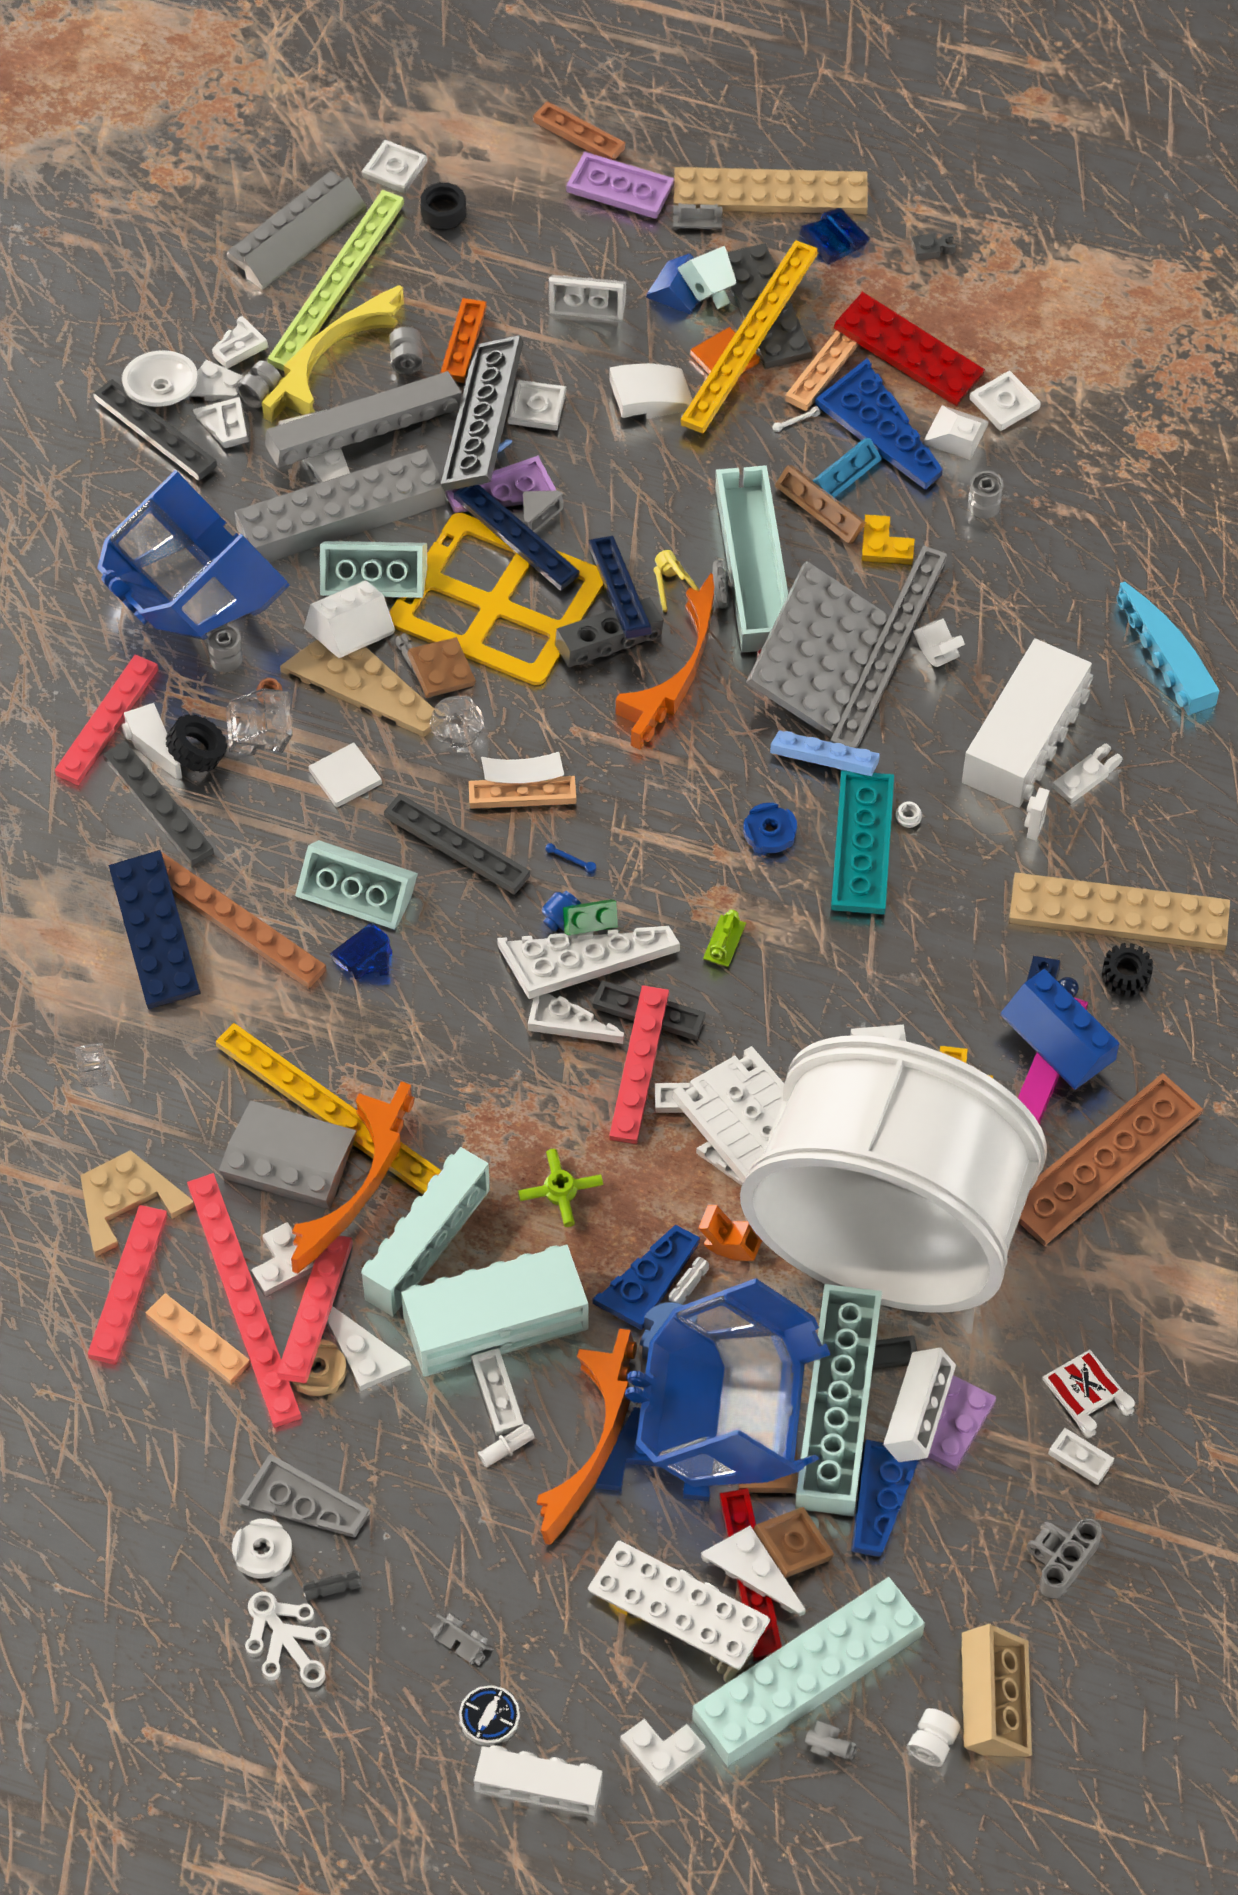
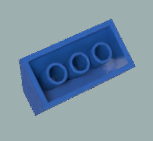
M1045 968L1026 981L1001 1012V1016L1074 1090L1113 1063L1117 1058L1120 1043Z

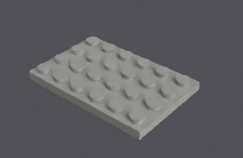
M806 561L795 579L746 683L826 736L832 738L890 615Z

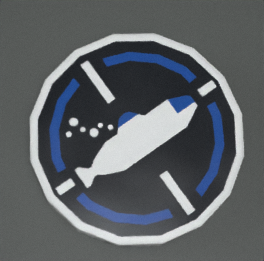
M492 1685L479 1687L471 1691L462 1701L459 1711L460 1724L466 1737L475 1744L486 1747L510 1740L517 1731L520 1721L519 1706L513 1695L503 1688Z

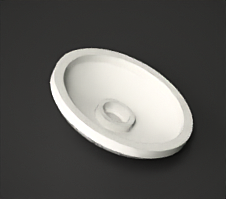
M153 351L140 355L126 366L122 375L123 388L126 394L138 403L153 407L169 406L180 402L193 392L198 381L197 369L194 363L188 357L173 351Z

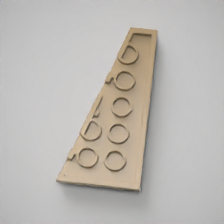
M316 639L280 666L282 673L286 675L293 674L301 678V681L308 685L311 683L317 685L334 697L359 708L363 706L371 710L372 714L380 718L382 716L395 721L396 725L422 737H425L443 723V716L367 647L338 658Z

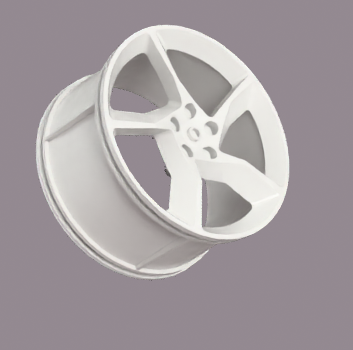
M860 1035L833 1037L807 1046L793 1059L784 1083L782 1106L762 1156L753 1163L742 1184L740 1202L748 1223L762 1241L781 1258L810 1277L829 1285L882 1291L881 1305L928 1313L957 1312L971 1309L987 1302L999 1290L1007 1264V1252L1029 1191L1036 1183L1047 1157V1145L1039 1123L1014 1094L990 1076L961 1060L925 1046L891 1038Z

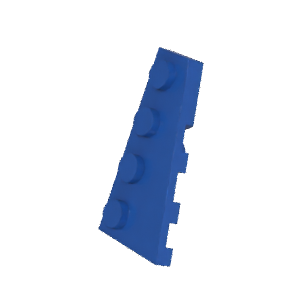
M674 1225L650 1247V1250L643 1257L637 1258L620 1277L617 1276L602 1293L599 1292L592 1299V1304L642 1330L646 1313L654 1306L660 1304L699 1245L700 1237Z
M866 1439L863 1444L851 1552L881 1557L919 1459L898 1462L883 1445V1442Z

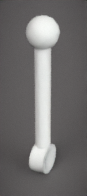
M816 406L809 412L783 423L776 422L773 425V430L780 432L783 427L810 416L817 417L820 415L821 410Z

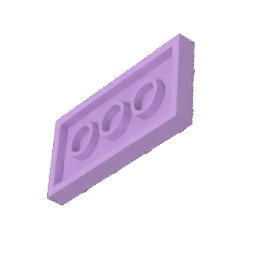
M584 152L566 185V192L657 219L674 186V178Z

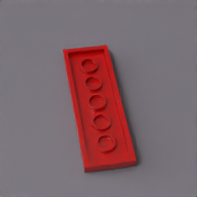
M863 291L834 324V329L956 407L980 380L985 371L978 364Z

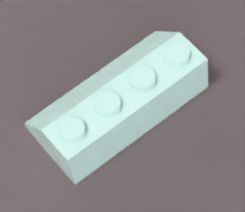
M325 541L320 544V596L333 595L366 580L381 592L384 597L423 598L427 574V543Z
M318 840L308 845L295 896L395 930L412 898L418 873Z

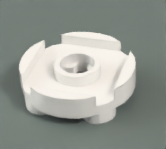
M255 1519L250 1522V1525L245 1526L243 1529L240 1528L235 1534L232 1542L233 1558L238 1570L250 1577H277L283 1573L284 1568L290 1562L292 1556L291 1538L278 1522L271 1519ZM261 1543H266L267 1548L270 1550L265 1552V1554H258V1551L254 1550V1548L260 1547Z

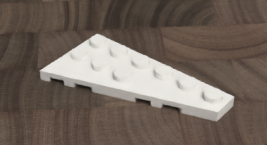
M669 926L636 928L634 932L618 933V929L608 930V934L593 935V932L567 935L565 933L550 934L545 939H533L532 936H522V940L507 941V937L497 938V945L528 999L680 951V943Z

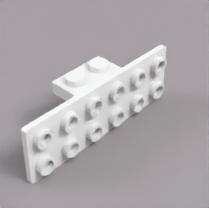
M622 1541L616 1542L588 1587L589 1592L738 1670L742 1668L770 1621L768 1616L721 1593L715 1586L709 1583H702L684 1570L678 1571Z

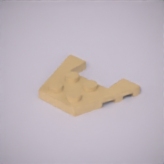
M131 1150L80 1175L95 1257L119 1246L118 1240L107 1222L139 1205L159 1197L171 1219L194 1208V1202L190 1197Z

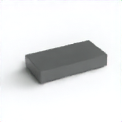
M915 1336L876 1340L873 1370L908 1366L912 1352H917Z

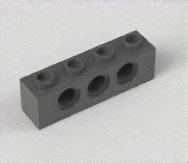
M648 597L640 600L651 625V634L626 639L614 609L557 628L555 646L568 668L577 664L582 665L589 660L601 656L605 657L612 652L624 648L628 649L638 643L647 640L651 641L661 636L664 619L651 598Z

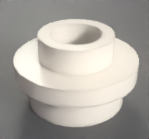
M904 802L896 809L895 819L903 827H915L921 822L922 811L917 804Z

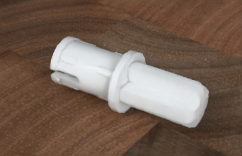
M524 1424L504 1437L502 1435L499 1436L498 1441L477 1452L483 1465L489 1468L505 1456L509 1455L511 1457L513 1451L533 1440L534 1433L527 1424Z

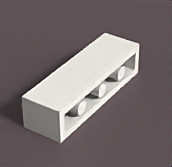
M941 1347L912 1352L883 1444L898 1462L928 1458L956 1364Z
M493 1745L490 1748L482 1746L474 1778V1790L478 1793L595 1816L602 1784V1770H597L595 1766L590 1764H580L579 1766L567 1764V1761L560 1758H550L549 1760L537 1758V1755L531 1752L524 1751L517 1754L508 1752L507 1749L501 1746Z

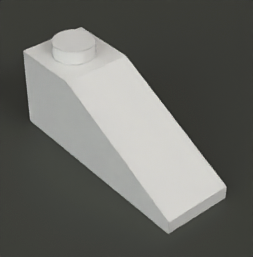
M152 703L124 712L125 723L122 724V729L126 739L131 738L134 747L176 780L182 779L180 763L173 759L174 757L170 755L169 749L166 747L167 740L165 739L167 732L155 704Z

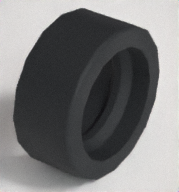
M439 182L430 185L421 194V216L429 226L437 229H448L457 226L466 216V196L463 190L451 183ZM438 200H450L457 204V207L446 212H438L429 206Z

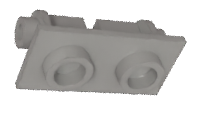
M679 203L674 205L673 228L722 229V207H717V204L700 205V208H695V204Z
M449 1613L448 1616L437 1614V1617L442 1622L440 1624L436 1622L432 1626L430 1632L434 1634L433 1638L449 1649L453 1648L457 1640L461 1642L455 1653L470 1664H477L479 1666L485 1659V1655L482 1654L483 1651H493L494 1648L487 1644L489 1639L475 1629L472 1633L462 1627L465 1622L452 1613Z

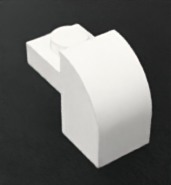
M944 618L913 631L922 653L930 664L935 667L960 657L957 648L965 645L961 635L951 636Z

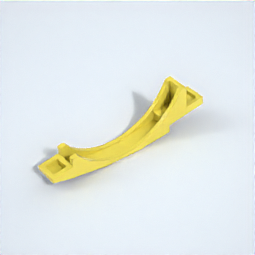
M398 285L344 314L301 348L284 365L285 377H282L277 387L263 398L264 419L272 423L286 407L301 415L314 413V398L309 390L308 382L317 360L329 347L349 335L370 329L394 328L398 324V320L392 318V316L404 304L403 287Z

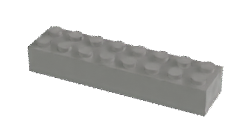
M423 449L235 510L237 530L268 562H272L318 547L325 541H336L446 505L445 491L441 486L442 479L427 449Z

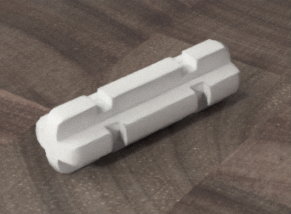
M702 1257L696 1258L692 1263V1268L685 1272L676 1284L677 1287L673 1288L669 1293L668 1301L683 1304L686 1300L685 1297L689 1296L700 1282V1277L704 1276L709 1270V1262Z

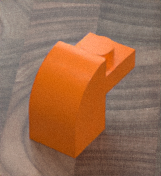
M718 1205L707 1206L698 1228L706 1237L704 1246L713 1253L732 1260L754 1261L762 1239L755 1233L748 1221H731Z

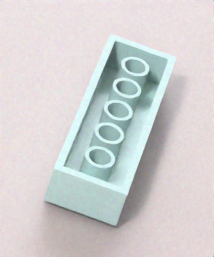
M462 1147L455 1154L448 1156L443 1166L444 1169L439 1175H434L431 1178L427 1191L423 1196H418L414 1200L411 1211L406 1218L401 1217L392 1236L382 1241L378 1254L373 1260L369 1259L362 1268L361 1274L365 1300L392 1317L402 1306L401 1292L419 1284L490 1191L489 1163Z

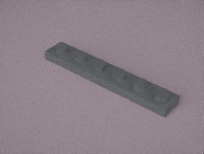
M113 379L94 392V398L97 402L198 481L217 467L216 459L149 407L131 399L126 394L124 388Z
M126 741L103 753L106 763L191 867L214 854L210 843Z
M401 793L384 811V817L514 895L530 877L529 869Z

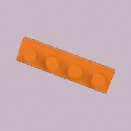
M462 298L440 372L448 371L455 382L465 383L474 347L477 343L487 309L486 301Z

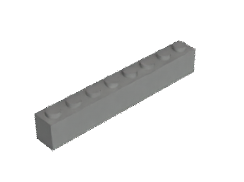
M447 371L266 429L265 446L278 467L293 464L324 452L337 450L355 442H362L365 439L386 434L392 430L408 427L423 420H430L445 413H451L460 407L461 390Z

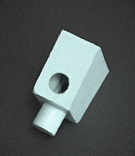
M725 246L691 259L678 267L679 272L697 300L702 301L712 297L717 309L731 303L725 290L734 286L736 279Z

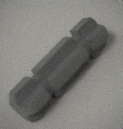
M354 1570L346 1572V1576L338 1574L318 1579V1583L314 1581L306 1582L302 1588L306 1600L318 1598L317 1595L320 1594L324 1597L346 1591L345 1588L348 1587L350 1590L360 1588L362 1583L359 1572Z

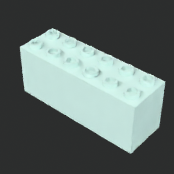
M568 1245L551 1246L545 1249V1251L535 1254L526 1253L511 1261H498L483 1269H470L463 1272L462 1275L451 1278L442 1277L434 1283L423 1286L414 1285L401 1292L403 1318L423 1377L471 1364L472 1355L499 1348L502 1355L589 1329L588 1301Z

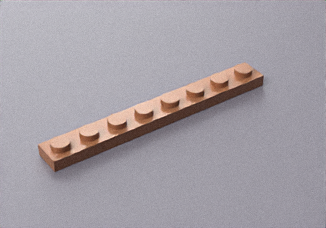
M162 852L175 897L308 989L327 971L324 963Z

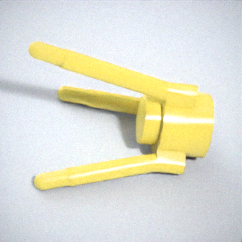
M664 550L657 554L655 557L657 567L653 571L657 577L662 610L666 613L668 608L662 575L672 577L677 574L681 580L685 579L692 589L699 591V588L683 569L680 561H677L673 551Z

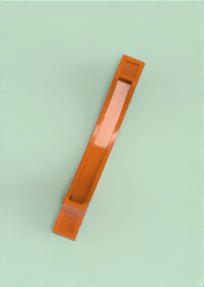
M710 573L699 591L689 587L686 592L688 602L685 608L692 617L698 634L697 645L686 665L662 684L643 691L619 693L616 698L615 714L636 723L631 730V746L639 750L645 741L649 742L652 739L655 726L658 722H663L667 713L675 715L694 680L707 644L713 613L715 588L712 573Z
M401 1081L390 1104L360 1093L356 1098V1114L369 1131L374 1146V1158L371 1169L358 1192L339 1209L319 1219L295 1224L292 1234L296 1235L293 1245L297 1247L291 1257L292 1272L298 1274L313 1262L352 1223L378 1189L401 1148L400 1133L404 1124L403 1117L405 1112L410 1113L415 1100L412 1096L410 1084Z
M619 1329L613 1353L579 1349L577 1358L581 1363V1371L595 1383L605 1400V1424L601 1439L586 1464L561 1485L538 1495L536 1503L542 1506L540 1514L544 1519L541 1533L545 1544L551 1545L573 1518L594 1487L617 1442L631 1402L630 1399L625 1397V1390L630 1387L627 1380L630 1372V1360L635 1359L637 1353V1342L633 1341L631 1330Z

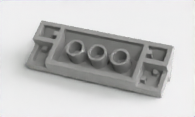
M330 171L227 251L228 258L244 269L246 278L263 290L366 209V204L349 177L342 179L333 171Z

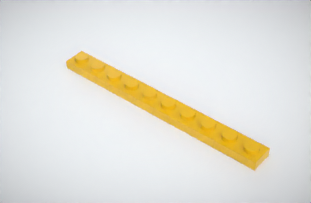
M794 241L680 419L681 426L704 434L818 255L816 247Z
M235 1023L216 1040L217 1048L318 1120L356 1130L357 1133L353 1145L372 1159L374 1158L373 1141L365 1124L356 1114L357 1110ZM402 1142L401 1148L389 1168V1171L421 1194L427 1191L431 1178L434 1175H439L442 1171Z

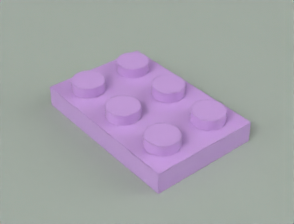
M953 1375L928 1457L956 1471L995 1404L996 1396Z

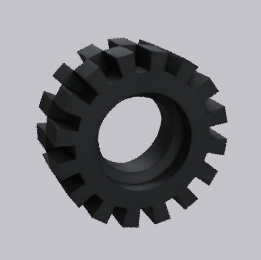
M1121 943L1120 949L1115 945L1112 947V952L1110 950L1107 952L1104 959L1102 976H1104V984L1109 983L1108 989L1112 991L1116 988V994L1120 995L1121 991H1125V996H1130V991L1137 995L1139 990L1143 992L1151 980L1153 960L1149 959L1150 954L1148 951L1143 954L1144 948L1141 946L1138 949H1134L1135 944L1130 943V947L1126 948V943ZM1120 964H1131L1137 968L1138 972L1135 975H1124L1117 970V967Z

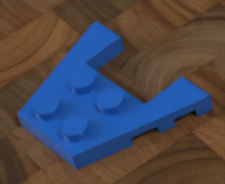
M634 1407L595 1483V1488L622 1491L626 1463L660 1467L636 1445L641 1408ZM685 1482L683 1499L709 1502V1486L694 1488Z

